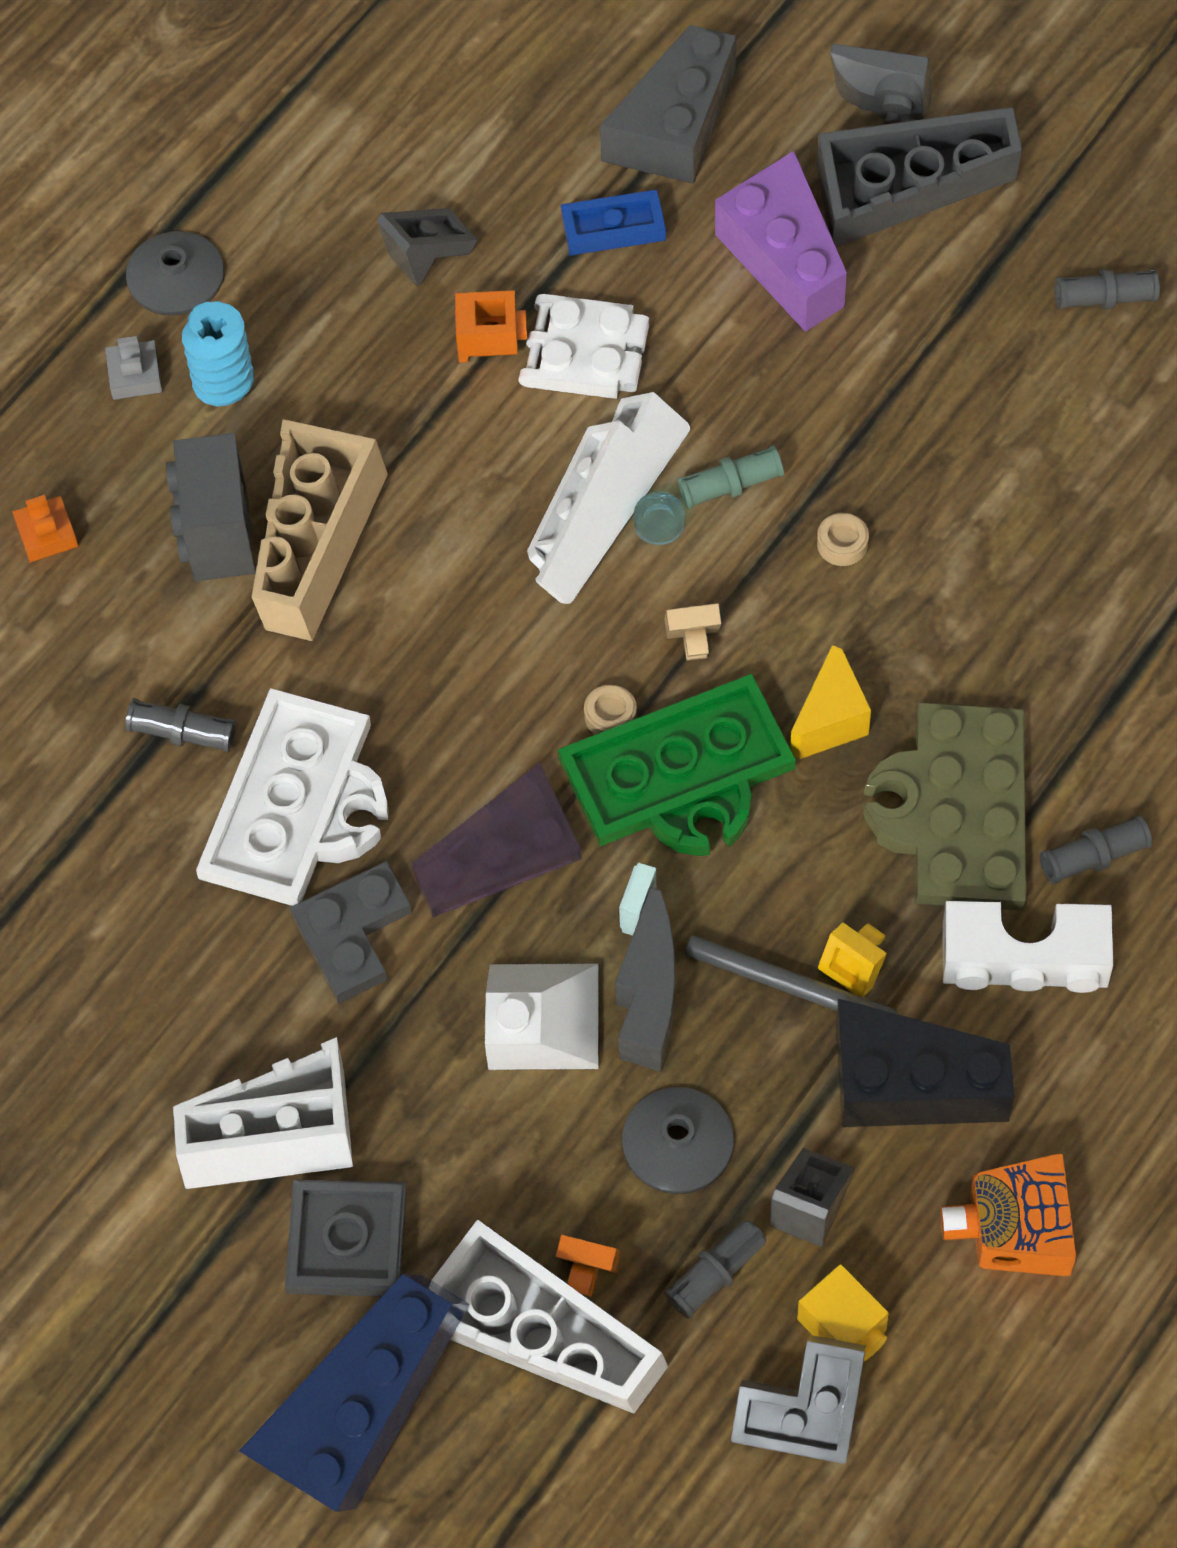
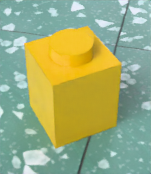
M840 1264L799 1300L797 1320L813 1336L866 1345L864 1361H866L887 1340L884 1332H886L889 1313Z

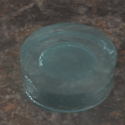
M653 492L643 496L637 502L634 508V528L638 536L644 541L655 545L668 544L675 541L684 530L685 510L681 501L674 495L666 492Z

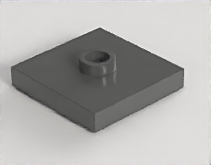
M293 1180L285 1278L286 1293L383 1296L402 1275L407 1196L406 1183Z

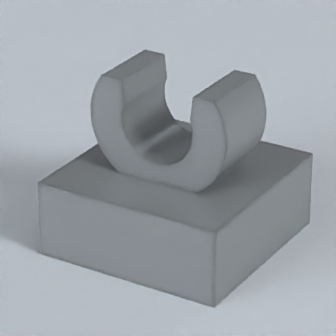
M137 336L117 339L118 346L105 348L109 384L113 400L162 392L155 340L139 342Z

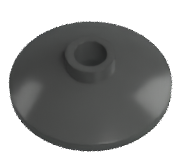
M184 231L166 232L146 240L133 252L126 268L128 289L135 301L145 309L162 315L187 314L193 310L194 306L210 302L220 290L224 279V265L217 248L206 238ZM171 263H178L173 266H168Z
M672 1087L649 1094L632 1109L623 1128L622 1145L628 1166L644 1184L665 1193L686 1194L701 1190L712 1184L727 1168L733 1152V1129L724 1109L710 1096L690 1088ZM673 1126H682L687 1129L688 1135L683 1139L675 1140L667 1132Z

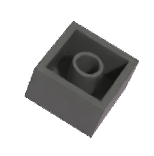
M235 433L173 440L175 461L166 462V473L170 493L173 492L174 505L170 506L173 535L177 537L180 562H190L194 581L256 574L247 486Z

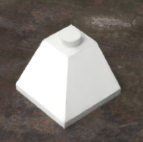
M598 964L489 965L485 1006V1049L488 1070L598 1069Z

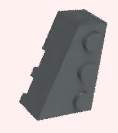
M689 25L600 125L601 161L694 184L736 73V36Z

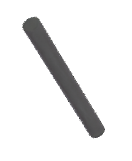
M695 935L691 936L686 947V956L837 1011L838 999L897 1014L896 1009Z

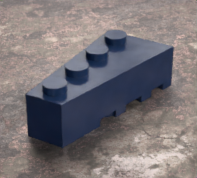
M402 1274L239 1452L335 1512L356 1509L470 1304L423 1275Z

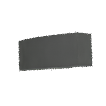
M650 887L615 982L616 1005L629 1008L619 1035L620 1059L660 1072L663 1068L672 1032L675 1010V964L670 920L661 890Z

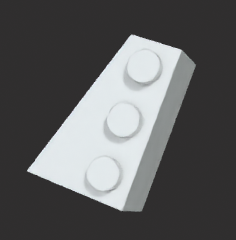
M337 1037L322 1043V1050L292 1063L289 1058L272 1064L273 1071L243 1084L240 1079H237L173 1106L176 1157L185 1188L190 1189L353 1167L345 1077Z

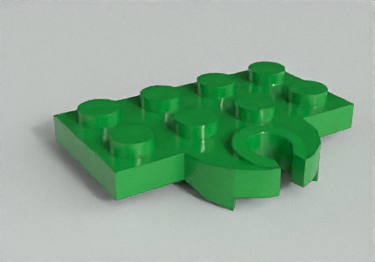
M752 674L558 749L560 764L599 846L649 827L662 844L678 853L695 856L710 855L708 837L698 832L694 827L699 820L704 818L719 820L724 826L723 841L730 847L739 839L748 826L752 802L750 787L795 770L796 763Z

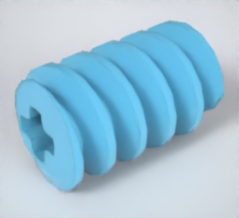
M205 302L194 306L188 316V322L182 331V344L185 348L184 353L190 370L192 388L197 398L205 404L213 406L231 405L241 400L250 391L254 382V369L251 364L244 321L238 310L223 302Z

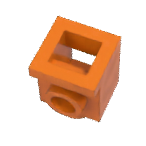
M515 290L455 293L456 341L459 363L469 362V357L518 355L517 340H527L526 310H516Z

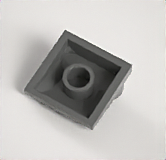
M832 43L830 55L836 88L844 99L863 110L877 113L880 118L885 120V125L925 119L932 96L929 57Z

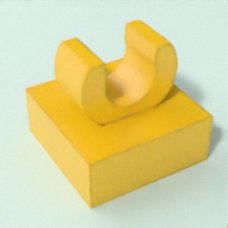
M842 922L830 934L818 969L851 993L864 997L873 988L887 954L877 947L885 940L886 935L869 923L859 932H856Z

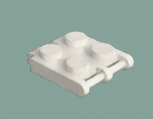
M539 294L536 297L534 307L538 311L535 329L529 332L526 342L530 352L526 368L520 371L518 381L521 385L530 388L617 399L619 391L635 392L637 390L642 364L641 354H644L649 329V317L634 314L633 305L549 294ZM550 314L548 331L544 332L547 315ZM542 351L540 369H536L539 353Z

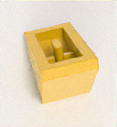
M832 645L792 728L790 750L797 759H802L869 735L871 709L841 648Z

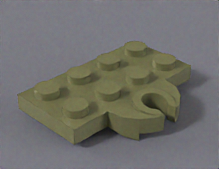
M918 703L915 712V750L897 752L880 761L869 775L865 785L864 795L874 797L881 792L892 791L897 793L904 801L902 806L894 809L885 808L877 802L865 804L863 815L867 825L877 838L876 843L894 853L915 855V904L945 906L946 901L1001 902V909L1023 910L1026 903L1024 710Z

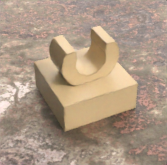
M719 603L666 610L664 620L667 639L683 637L686 661L707 658L709 650L706 634L718 633L721 626Z

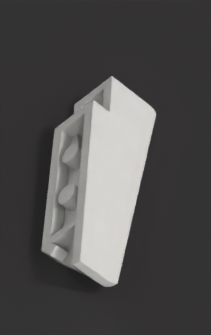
M654 392L621 398L612 422L587 428L531 541L527 552L530 561L540 571L539 575L535 578L536 582L560 603H572L690 431L688 422Z

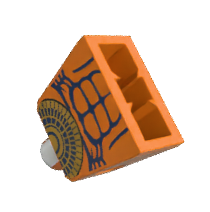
M1054 1154L979 1172L973 1175L970 1189L971 1204L940 1206L942 1239L975 1238L979 1267L991 1270L1071 1276L1076 1260V1250L1063 1154Z

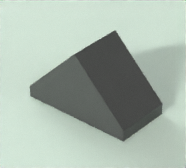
M802 1148L774 1190L771 1201L770 1227L823 1247L855 1168Z

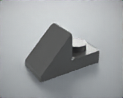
M450 208L381 213L377 219L390 257L416 286L422 283L435 258L470 255L478 241Z

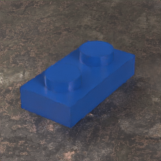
M657 190L561 204V218L569 256L666 241V228Z

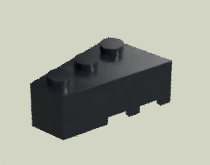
M838 999L836 1038L842 1127L1009 1122L1014 1101L1010 1044Z

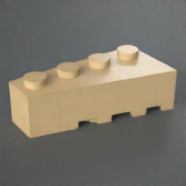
M283 419L280 431L282 438L280 455H276L273 471L275 476L272 499H268L266 510L267 530L265 539L261 540L251 597L265 630L313 641L388 473L376 439Z

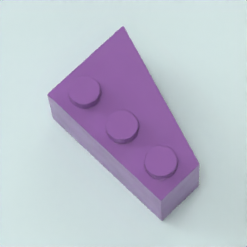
M794 151L715 200V235L805 332L845 306L847 272Z

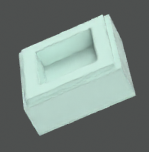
M641 863L634 866L619 907L622 933L633 935L650 887L657 889L655 867Z

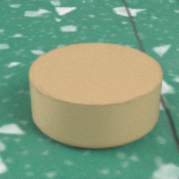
M836 513L822 521L817 533V548L823 559L833 565L849 566L857 563L865 556L868 549L869 531L864 521L850 513Z
M603 685L594 689L587 696L584 703L586 726L596 735L637 719L635 698L627 689L618 685Z

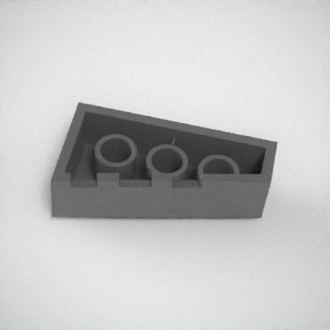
M1013 107L818 134L816 166L828 230L835 247L1016 180L1022 148Z

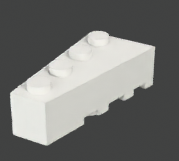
M479 1220L474 1223L431 1280L470 1304L450 1340L631 1413L636 1412L668 1368L662 1352Z

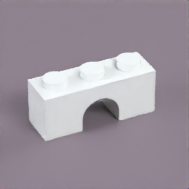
M946 901L942 924L944 984H956L959 988L967 990H978L988 985H1011L1012 988L1019 991H1035L1043 986H1061L1078 993L1092 992L1098 988H1108L1113 968L1111 905L1056 904L1051 934L1040 942L1024 943L1015 940L1005 931L1001 921V902Z

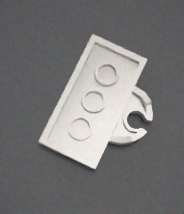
M270 688L197 866L198 879L294 906L302 902L318 861L330 863L345 862L359 858L376 846L381 839L379 828L371 824L363 827H353L346 823L349 815L358 810L372 812L378 820H388L389 816L387 799L381 778L369 766L357 762L371 727L369 715Z

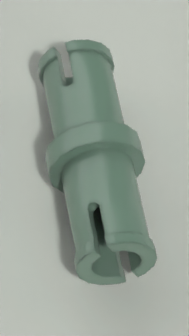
M771 445L767 449L732 460L730 456L719 460L718 466L686 477H679L677 482L684 504L687 509H690L695 505L730 494L732 498L742 495V489L775 477L784 476V470L777 449L774 445Z

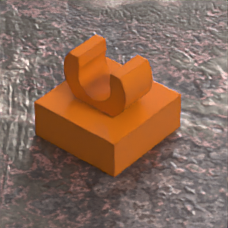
M44 494L26 500L27 507L12 511L30 563L79 547L61 496L46 500Z
M561 1235L556 1257L573 1263L567 1284L580 1294L592 1297L598 1269L616 1274L622 1251Z

